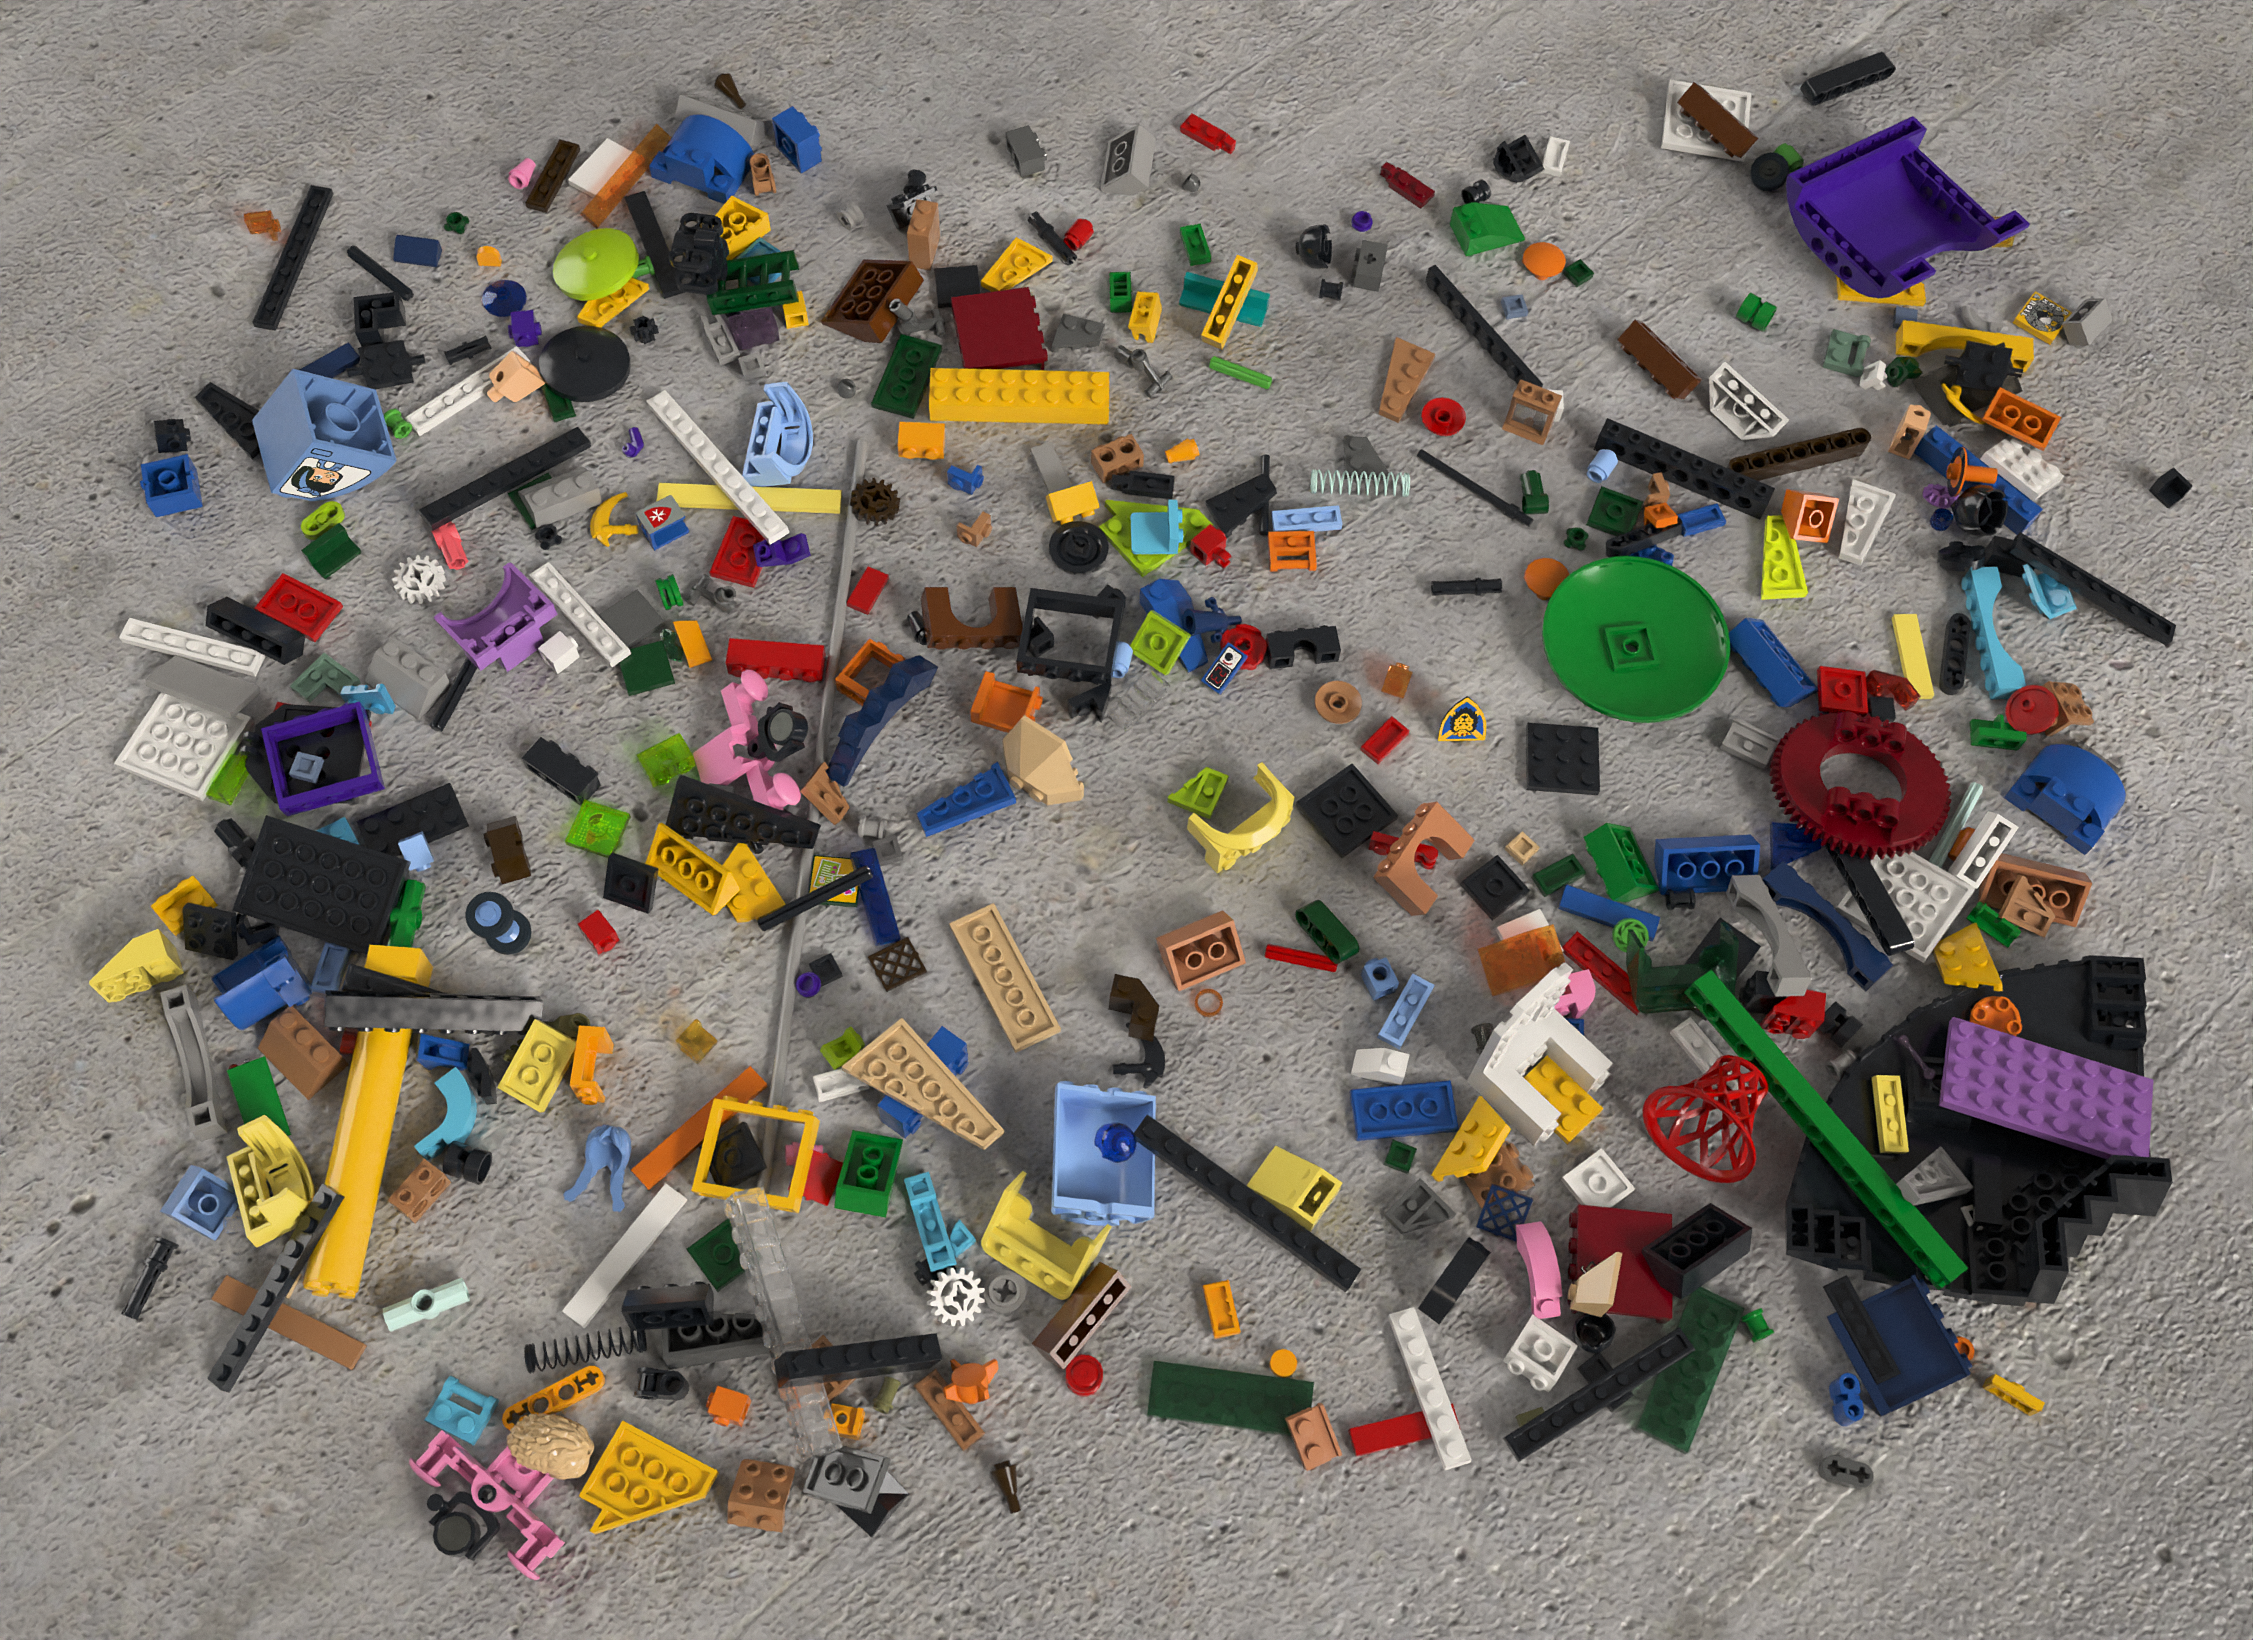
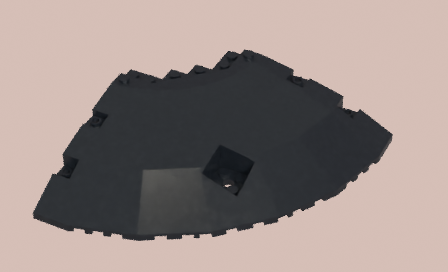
M2089 955L2083 956L2082 960L2078 961L2060 960L2055 965L2045 966L2042 963L2034 965V968L2021 970L2018 967L1998 971V974L2002 981L2003 991H1994V986L1979 984L1978 989L1963 986L1952 991V994L1942 999L1940 997L1935 998L1931 1004L1917 1007L1906 1016L1902 1023L1898 1026H1893L1883 1034L1877 1043L1873 1046H1868L1859 1053L1853 1064L1846 1070L1841 1081L1837 1083L1828 1096L1826 1104L1895 1184L1940 1146L1971 1185L1972 1155L1974 1152L2001 1156L2002 1227L2000 1229L1983 1227L1982 1230L1976 1231L1979 1226L1973 1224L1970 1227L1968 1226L1961 1207L1973 1205L1972 1189L1967 1194L1914 1205L1968 1267L1951 1283L1940 1289V1291H1943V1296L2011 1306H2025L2026 1302L2054 1304L2069 1273L2068 1257H2078L2088 1235L2103 1236L2113 1213L2156 1216L2173 1182L2170 1158L2151 1157L2149 1150V1157L2112 1155L2110 1158L2104 1159L1939 1106L1941 1088L1936 1087L1932 1082L1935 1079L1942 1080L1949 1021L1952 1017L1969 1021L1971 1010L1975 1004L1981 999L1990 996L2006 997L2018 1009L2022 1030L2016 1037L2144 1077L2143 1047L2147 1035L2144 958ZM1873 1076H1900L1909 1148L1907 1153H1880L1872 1086ZM1806 1136L1785 1204L1786 1255L1838 1271V1268L1863 1270V1280L1892 1286L1915 1275L1918 1280L1923 1278L1929 1290H1937ZM1973 1210L1968 1211L1973 1219ZM1853 1255L1856 1257V1260H1850L1847 1256Z

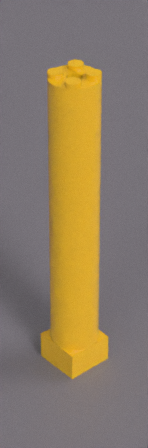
M369 945L365 968L429 988L433 966L421 948ZM373 1028L371 1032L358 1031L324 1183L345 1197L307 1261L302 1284L305 1289L312 1290V1295L328 1297L329 1293H335L341 1298L354 1299L359 1291L413 1033L411 1029H400V1032H386L384 1028Z

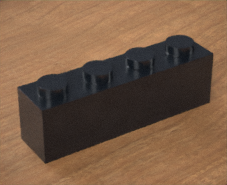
M224 597L207 606L206 627L283 665L303 655L304 634L229 597Z

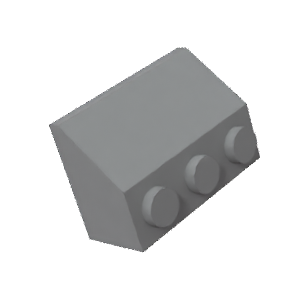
M1140 124L1108 141L1100 187L1102 192L1133 196L1148 188L1156 138Z
M584 467L518 491L537 529L602 503L599 487L590 471Z
M392 636L374 653L365 678V683L373 689L376 688L377 684H384L393 702L418 720L438 702L451 686L445 672Z

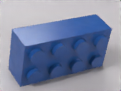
M941 1026L927 1046L955 1076L957 1074L961 1075L969 1064L967 1062V1043ZM886 1095L878 1104L881 1122L906 1139L910 1133L914 1134L920 1127V1120L923 1115Z

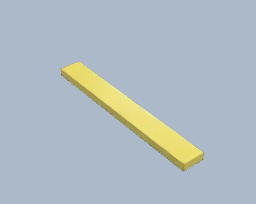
M659 483L656 502L672 495L679 507L739 510L718 485ZM752 487L773 511L840 514L842 490Z

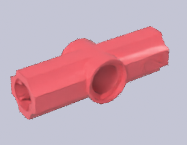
M450 521L433 530L432 533L439 549L443 552L449 569L459 570L464 568L469 561L461 545L462 540L456 526Z

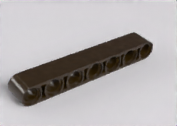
M1865 428L1846 430L1735 457L1729 461L1726 468L1761 481L1859 457L1870 443L1871 434Z

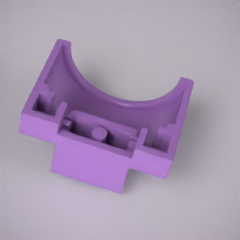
M511 562L503 566L504 581L499 593L481 612L462 620L446 618L442 612L434 616L436 622L458 643L466 657L480 671L495 660L507 672L545 643L539 628L558 615L553 603Z

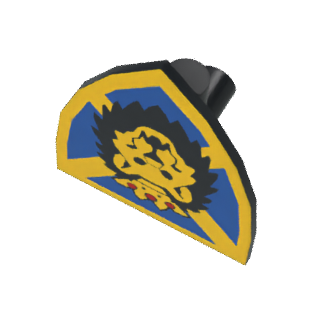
M1468 696L1457 702L1441 721L1438 741L1485 740L1486 720L1478 704Z

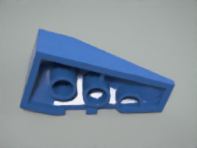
M1158 579L1140 589L1139 603L1147 615L1150 610H1154L1185 631L1183 625L1184 611L1187 608L1194 609L1191 597L1179 580ZM1201 634L1190 637L1178 657L1188 673L1208 663Z

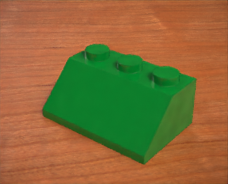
M1605 823L1584 836L1587 844L1586 850L1593 857L1596 863V872L1603 878L1606 885V893L1613 901L1625 903L1660 891L1630 827Z

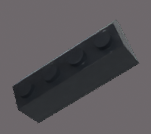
M1709 1203L1642 1248L1641 1253L1660 1287L1682 1300L1750 1252L1752 1227Z

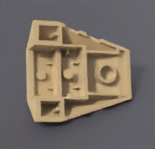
M1024 715L1003 738V753L1010 784L1016 789H1023L1029 793V796L1036 802H1043L1046 805L1082 800L1084 797V785L1076 779L1078 774L1077 768L1073 767L1072 769L1070 765L1073 759L1066 742Z

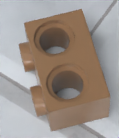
M1132 434L1120 436L1108 444L1099 445L1091 450V464L1103 483L1110 481L1112 474L1124 475V473H1129L1143 467L1144 453Z
M423 1159L388 1201L395 1209L416 1224L450 1185L451 1181L443 1172L426 1159Z

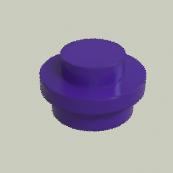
M1366 211L1357 212L1351 220L1352 227L1360 232L1370 230L1373 224L1371 215Z
M812 972L800 975L796 981L798 993L808 998L815 996L821 988L820 978Z

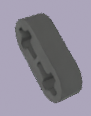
M1839 1456L1826 1457L1820 1462L1818 1467L1819 1474L1825 1481L1853 1489L1868 1487L1874 1479L1873 1471L1867 1464ZM1834 1463V1468L1843 1470V1473L1837 1472L1831 1475V1470L1827 1469V1466ZM1861 1470V1475L1865 1476V1479L1858 1482V1477L1850 1475L1849 1472L1855 1473Z

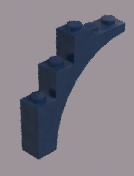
M921 655L892 665L884 685L871 689L862 709L846 716L838 734V737H840L839 743L830 760L829 768L826 770L830 779L843 787L849 784L856 768L877 735L904 704L920 691L930 686L938 666Z

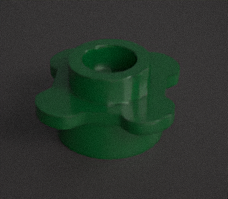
M452 212L446 217L447 223L444 225V229L462 234L465 232L466 224L469 223V218L459 212Z
M1578 527L1567 529V539L1564 540V545L1567 548H1577L1579 551L1585 550V541L1588 539V533Z

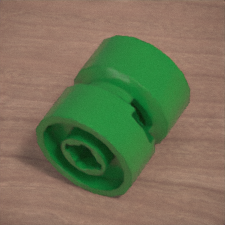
M1750 292L1740 306L1736 318L1745 323L1750 321L1752 327L1763 332L1773 318L1777 306L1768 301L1762 303L1760 297Z

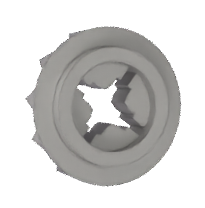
M998 1271L991 1275L984 1285L985 1291L983 1293L986 1303L990 1309L1000 1314L1012 1313L1021 1307L1026 1297L1024 1281L1012 1271ZM1006 1282H1008L1009 1292L1013 1294L1007 1295L1004 1302H1002L1001 1294L997 1293V1291L1003 1290Z

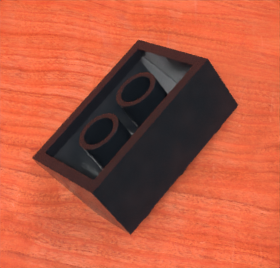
M693 1282L687 1286L666 1284L662 1288L639 1286L635 1290H627L621 1312L631 1331L713 1325L714 1293L710 1284L705 1282Z

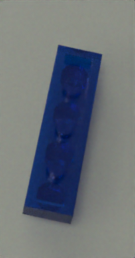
M875 848L851 852L850 859L854 871L867 865L873 875L872 879L858 885L875 946L900 941L901 936Z

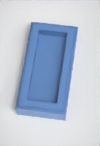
M325 942L311 982L312 992L325 994V990H339L352 949Z

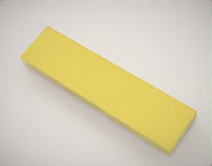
M1894 614L1891 619L1908 699H1932L1934 691L1917 614Z

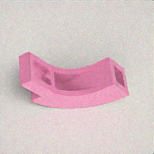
M1542 1222L1516 1225L1517 1249L1525 1261L1529 1276L1532 1314L1539 1319L1561 1316V1277L1550 1235Z

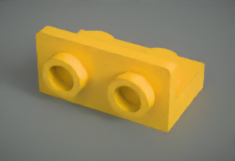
M191 876L188 879L182 880L169 893L160 896L151 905V908L176 936L184 930L183 907L187 903L215 908L218 904L194 876Z

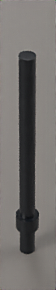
M1423 449L1418 452V458L1504 511L1505 515L1509 518H1515L1528 527L1533 523L1534 519L1521 512L1520 508L1515 504L1505 502Z

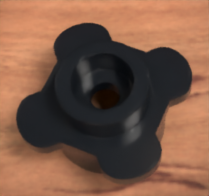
M543 526L535 533V538L540 541V547L543 550H548L551 546L559 545L562 542V537L557 534L555 526Z

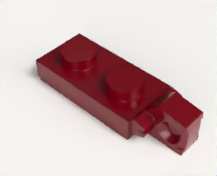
M1388 162L1381 166L1380 175L1386 179L1385 181L1389 184L1388 187L1418 208L1422 209L1434 197L1435 191L1403 169L1396 168Z

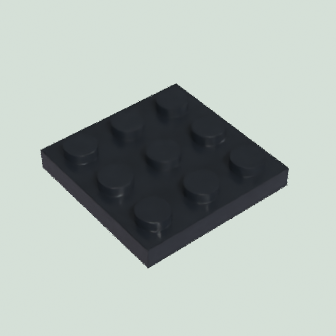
M1528 722L1526 725L1527 790L1598 795L1600 792L1599 728Z
M1353 763L1296 802V807L1341 859L1372 837L1373 831H1382L1398 818V814Z

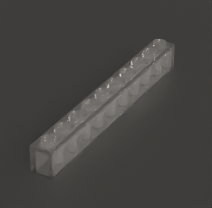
M763 1186L734 1192L724 1201V1211L731 1222L733 1229L732 1238L739 1249L740 1265L745 1270L748 1279L747 1288L750 1295L753 1296L756 1306L755 1315L761 1323L763 1342L769 1350L771 1369L776 1375L774 1361L784 1352L813 1348ZM823 1383L779 1389V1396L784 1401L787 1410L788 1425L794 1433L795 1449L798 1455H800L802 1462L830 1455L842 1448Z

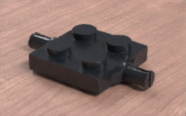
M398 340L358 348L360 366L346 368L348 378L362 375L366 380L367 387L377 390L414 383L412 365L426 362L424 354L410 357L406 351L404 341Z
M1969 340L1966 341L1964 351L1960 357L1946 355L1945 359L1948 360H1944V364L1957 366L1958 373L1955 385L1997 392L2000 387L2002 388L2007 376L2021 378L2022 374L2019 373H2023V369L2010 367L2012 348Z

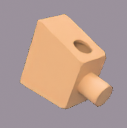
M511 351L489 373L494 387L487 391V394L495 403L504 396L513 402H517L543 386L545 381L534 365L514 351Z
M1909 405L1897 427L1888 452L1910 460L1926 431L1931 412L1925 410L1920 405ZM1906 432L1911 435L1910 440L1903 439Z

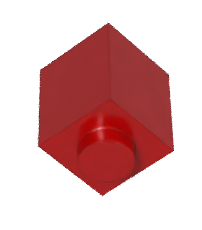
M599 909L578 923L581 933L598 955L611 950L619 941L616 931Z

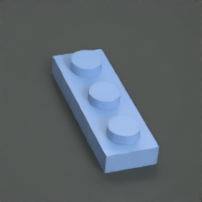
M1339 505L1271 512L1274 532L1341 530L1343 525Z
M1412 973L1377 1038L1400 1050L1435 985Z

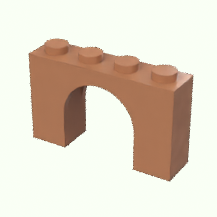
M1438 802L1423 803L1416 809V815L1403 828V834L1399 840L1392 844L1390 853L1386 859L1380 862L1377 867L1378 871L1373 877L1411 916L1426 915L1438 897L1420 878L1415 868L1414 856L1420 842L1424 839L1431 842L1448 860L1463 859L1475 841Z

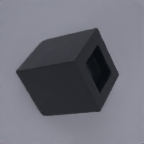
M2173 467L2159 477L2149 491L2165 507L2170 508L2182 500L2193 486Z
M1038 616L1034 618V627L1031 629L1027 649L1033 657H1039L1054 647V634Z

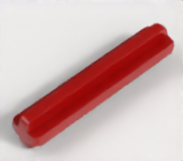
M1267 944L1265 950L1266 958L1330 972H1336L1338 966L1327 956L1273 944Z

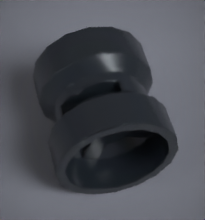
M1480 179L1473 186H1468L1462 190V199L1465 204L1484 202L1491 197V189L1486 181Z

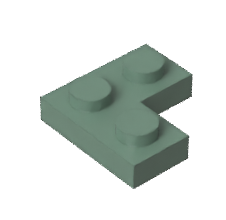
M323 653L290 687L295 693L310 703L326 687L341 697L340 693L343 686H358L361 681L353 673Z

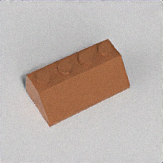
M2001 853L1979 886L1978 902L1987 903L1989 907L2001 909L2017 875H2023L2028 879L2027 882L2033 890L2042 897L2043 903L2055 914L2053 922L2076 927L2092 882L2087 874Z

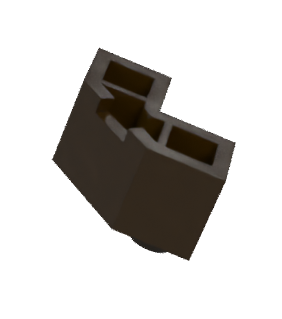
M516 816L488 823L487 832L483 833L487 847H491L494 859L491 868L494 877H499L502 885L530 877L531 866L524 848L523 835Z
M1115 974L1108 1010L1132 1014L1128 1037L1153 1042L1158 1020L1159 1004L1140 979Z

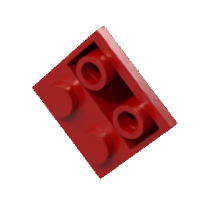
M1807 989L1804 996H1789L1775 1005L1759 1026L1771 1034L1785 1033L1792 1035L1796 1039L1810 1038L1824 1022L1826 993Z

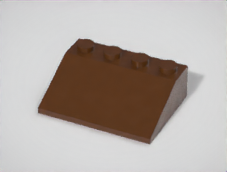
M863 259L822 318L821 323L863 342L882 343L899 318L890 311V303L894 299H900L903 304L908 306L924 279L912 261Z

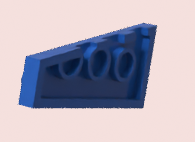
M996 762L984 774H977L970 783L963 787L960 785L948 797H941L916 814L925 836L928 837L1016 803V797L999 763Z

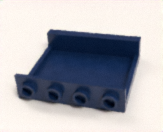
M1915 1275L1862 1301L1901 1372L1900 1375L1876 1385L1837 1312L1827 1316L1831 1327L1881 1417L1970 1376L1969 1369L1973 1367L1965 1352L1960 1354L1955 1344L1958 1343V1340L1952 1329H1945L1940 1319L1944 1318V1315L1938 1304H1931L1927 1294L1930 1293V1290L1923 1278L1918 1280Z

